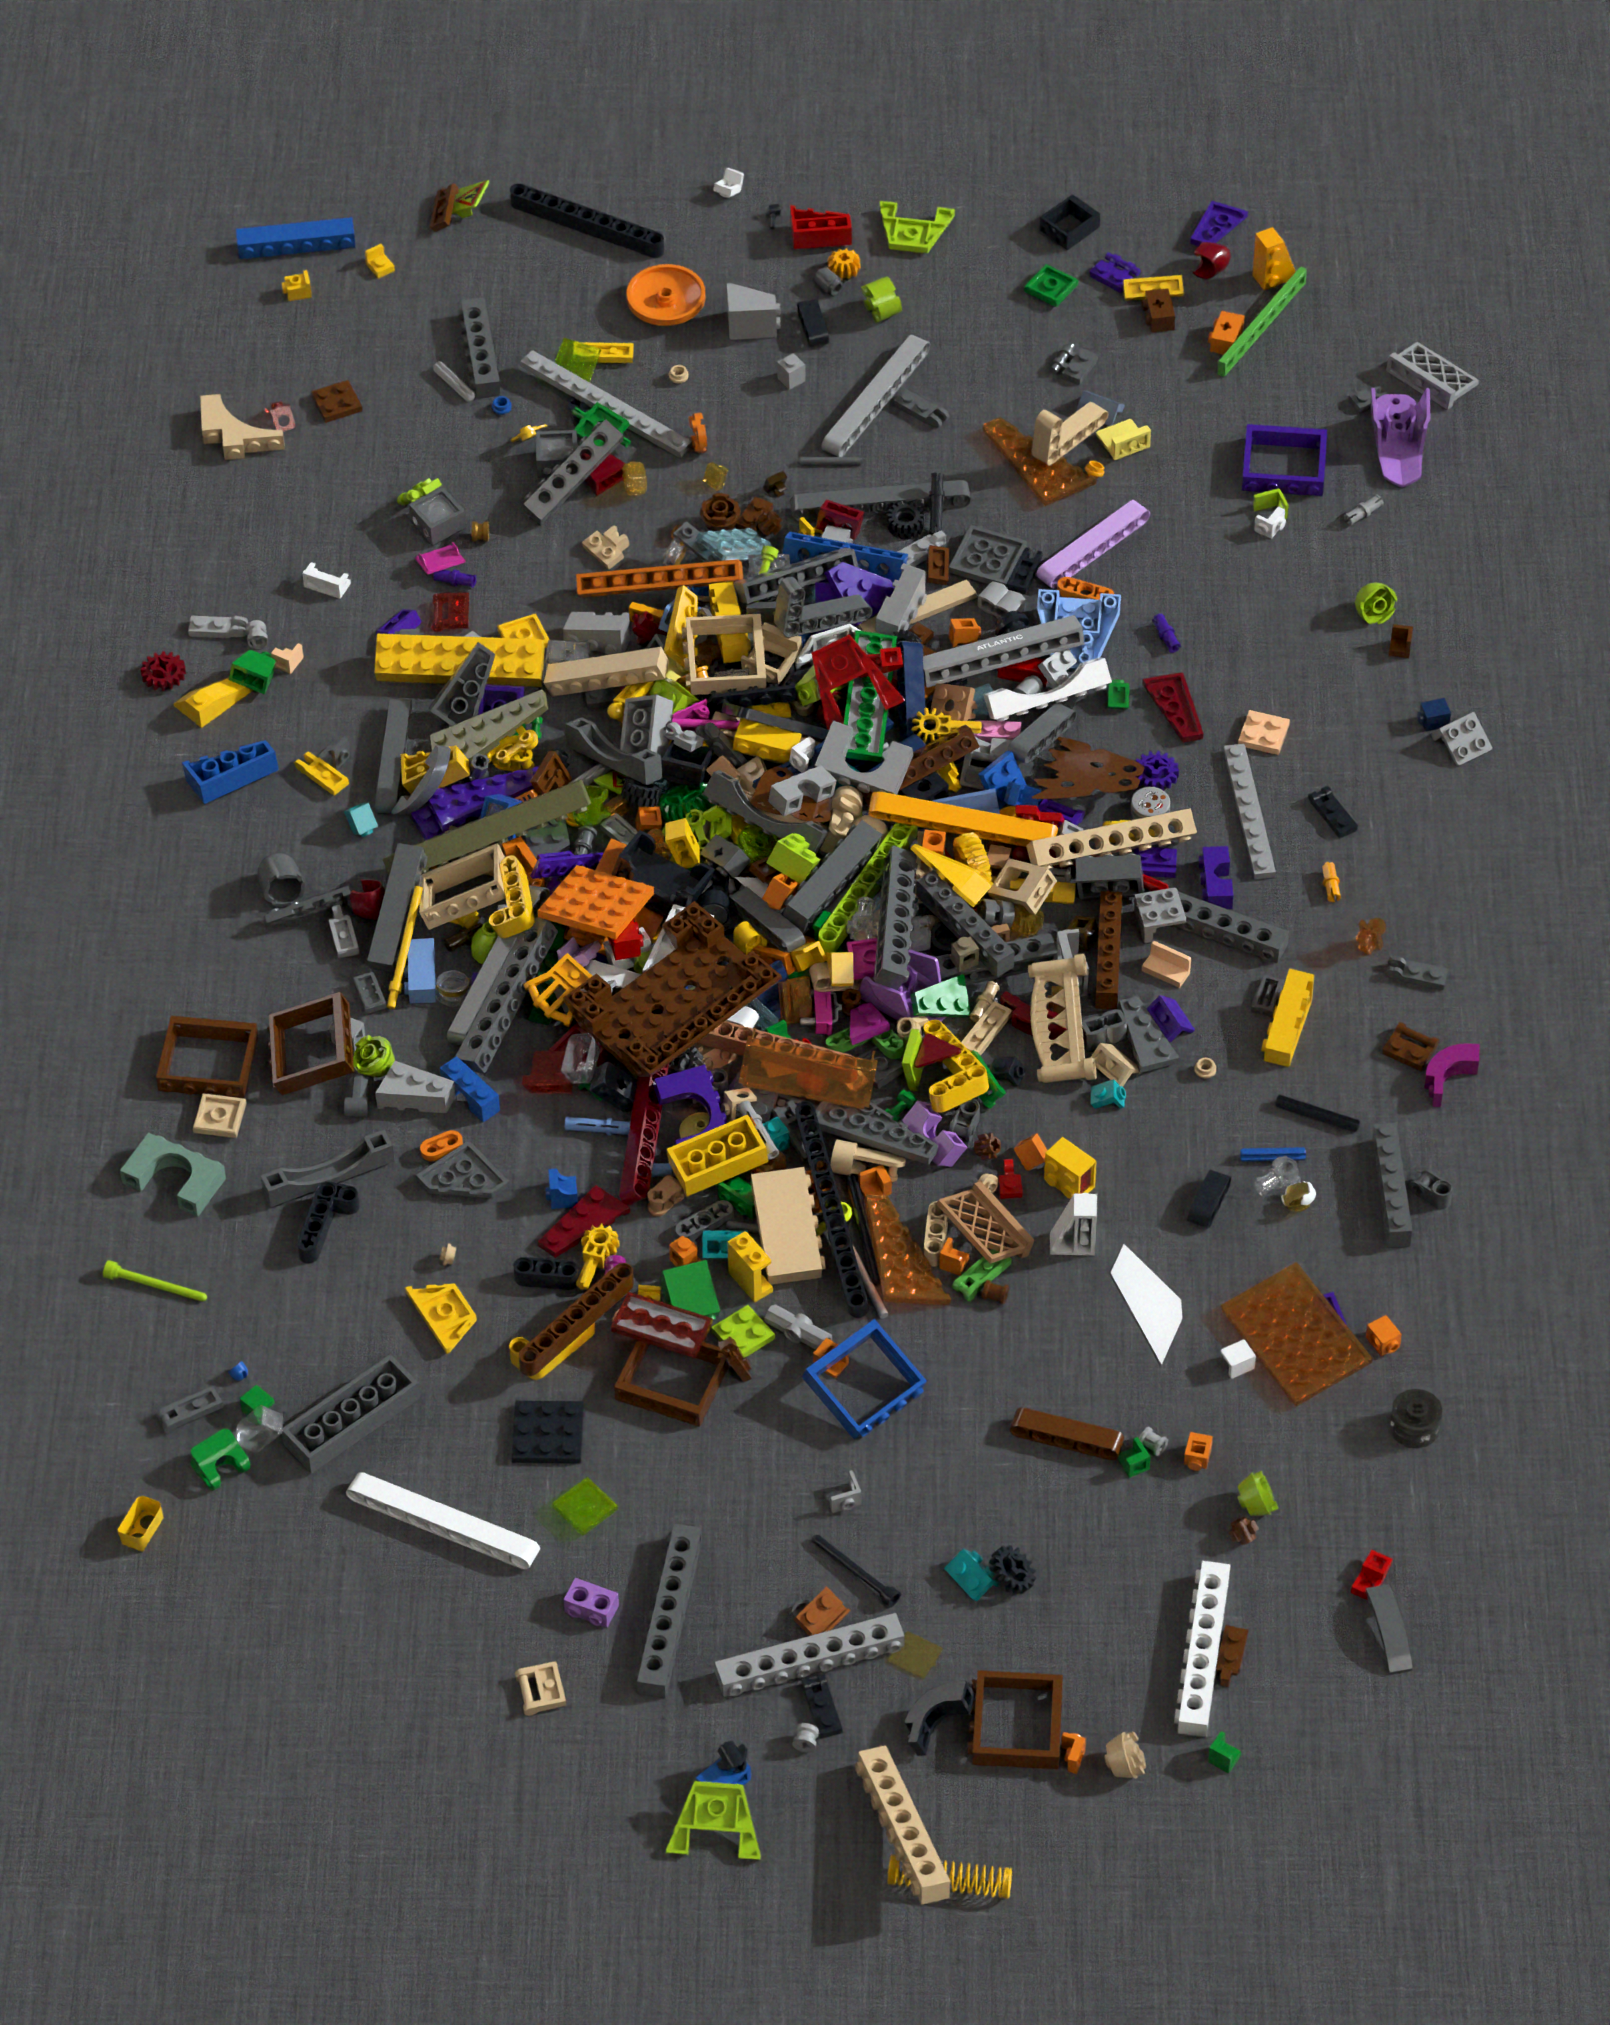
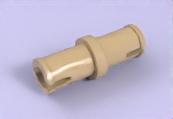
M993 981L986 983L982 994L976 999L977 1004L970 1014L972 1021L977 1023L993 1003V999L997 991H999L997 983Z

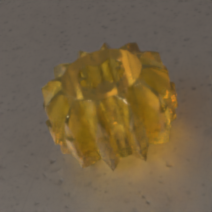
M636 461L624 464L622 476L625 492L629 496L645 494L647 490V476L644 465Z
M1015 903L1014 921L1011 926L1012 932H1017L1019 936L1026 934L1028 937L1030 933L1036 935L1038 930H1042L1043 912L1039 908L1036 915L1031 914L1023 905Z

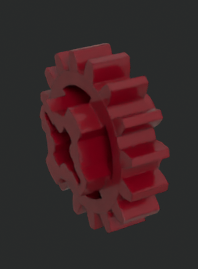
M162 651L161 655L155 652L153 658L147 656V662H142V668H140L142 681L146 682L147 687L153 685L154 690H157L159 687L162 691H165L166 687L172 690L174 684L179 686L180 680H185L186 667L184 660H180L179 655L173 657V652H170L168 655H165V651Z

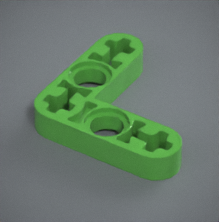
M850 1027L826 1039L827 1049L842 1053L869 1041H872L890 1059H898L905 1052L903 1041L891 1029L855 1045L851 1044Z

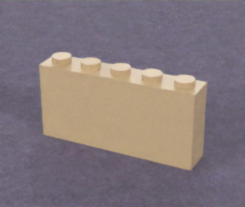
M804 1167L751 1174V1188L761 1247L771 1259V1264L765 1267L767 1281L772 1285L821 1278L822 1269L826 1267L824 1256L819 1254V1249H822L820 1235L816 1236L815 1231L818 1228L817 1215H813L811 1209L815 1208L814 1197L809 1195L808 1188H811L810 1175H805Z

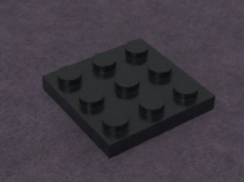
M515 1400L512 1463L581 1464L584 1401Z

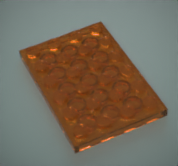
M1297 1262L1221 1305L1222 1312L1242 1338L1245 1339L1249 1347L1296 1407L1373 1363L1372 1357Z

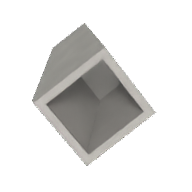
M727 283L730 340L777 337V329H780V317H776V315H780V303H776L775 295Z

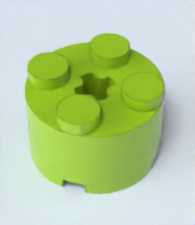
M888 276L861 286L862 293L866 297V300H864L865 307L868 311H873L872 316L876 323L902 312L899 296L896 297L894 292L896 290L895 286Z

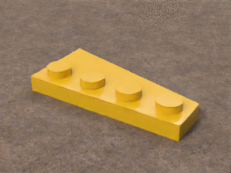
M683 585L677 588L664 652L685 669L684 658H688V654L684 655L683 642H687L686 638L682 639V628L686 627V617H698L697 596ZM693 635L695 657L698 656V648L695 647V638L698 635Z

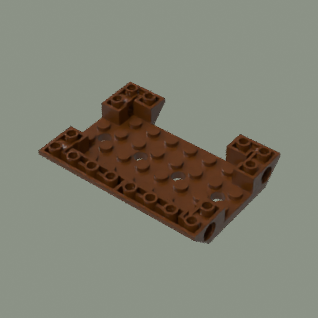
M695 901L662 925L675 950L612 996L611 986L596 973L563 997L564 1002L579 1026L637 1077H651L782 979V975L755 952L751 951L745 955L724 936L723 925ZM720 961L728 962V964L725 966L718 965ZM688 985H693L696 987L693 990L685 989V987ZM657 1009L663 1011L661 1014L652 1013L654 1010ZM622 1034L630 1035L627 1039L619 1038Z

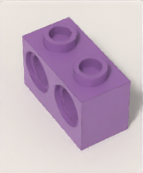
M578 1578L574 1579L564 1598L565 1613L573 1618L579 1617L593 1625H601L606 1628L609 1626L619 1606L618 1593Z

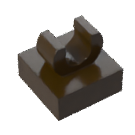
M781 471L766 478L763 485L766 493L774 491L777 498L785 495L787 475L784 471Z

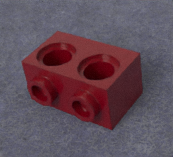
M826 499L820 508L816 529L821 530L823 533L827 525L850 530V538L854 541L860 533L864 512Z

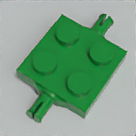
M596 402L587 412H583L577 407L572 411V415L580 419L579 424L574 429L576 430L577 437L580 439L585 436L589 437L593 433L591 431L598 422L602 424L605 419L622 434L630 425L628 420L599 402ZM623 436V441L620 444L627 448L631 440ZM597 439L594 441V444L596 446H603L604 442Z

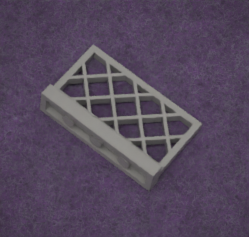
M1416 342L1399 354L1395 352L1390 354L1386 367L1388 373L1422 394L1426 388H1430V399L1447 410L1453 406V402L1476 387L1479 383L1478 379L1419 342ZM1418 350L1423 354H1414V351ZM1415 360H1424L1425 363H1415ZM1429 361H1435L1439 364H1430ZM1430 370H1440V373H1434ZM1444 370H1445V371H1451V372H1453L1454 374L1445 373ZM1446 379L1456 380V383L1446 382ZM1460 380H1466L1469 383H1460Z

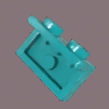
M963 1548L944 1569L977 1602L992 1585L998 1587L999 1581L992 1578L995 1573L989 1570V1566L985 1567L981 1563L983 1558L976 1551L970 1552Z

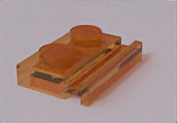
M802 976L786 980L785 982H778L781 1021L785 1020L787 1025L791 1023H800L801 1018H813L810 978Z

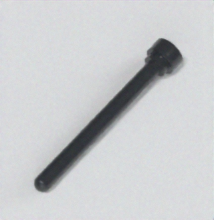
M820 1535L813 1536L812 1541L877 1591L884 1604L888 1607H893L901 1597L900 1591L894 1587H885Z

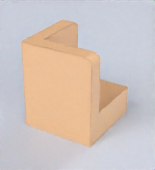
M299 643L293 650L285 648L282 651L275 648L271 653L272 658L276 660L275 668L289 674L293 672L304 658L302 645Z

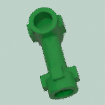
M902 1090L896 1099L899 1103L891 1110L888 1108L885 1110L893 1116V1120L896 1122L900 1120L898 1115L906 1107L911 1109L918 1101L916 1095L910 1091Z

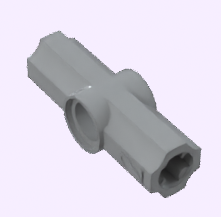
M776 1304L770 1306L764 1317V1321L767 1324L784 1332L786 1338L793 1343L803 1342L817 1349L826 1338L832 1340L830 1333L813 1325L806 1315L801 1313L794 1315Z

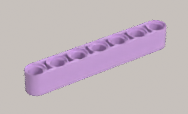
M1135 500L1129 501L1043 563L1037 570L1036 576L1049 587L1055 589L1060 578L1072 577L1144 525L1150 517V511Z

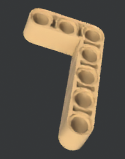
M1089 402L1063 422L1061 418L1049 411L1042 410L1035 422L1032 456L1047 465H1052L1100 428L1108 418V411L1093 402Z

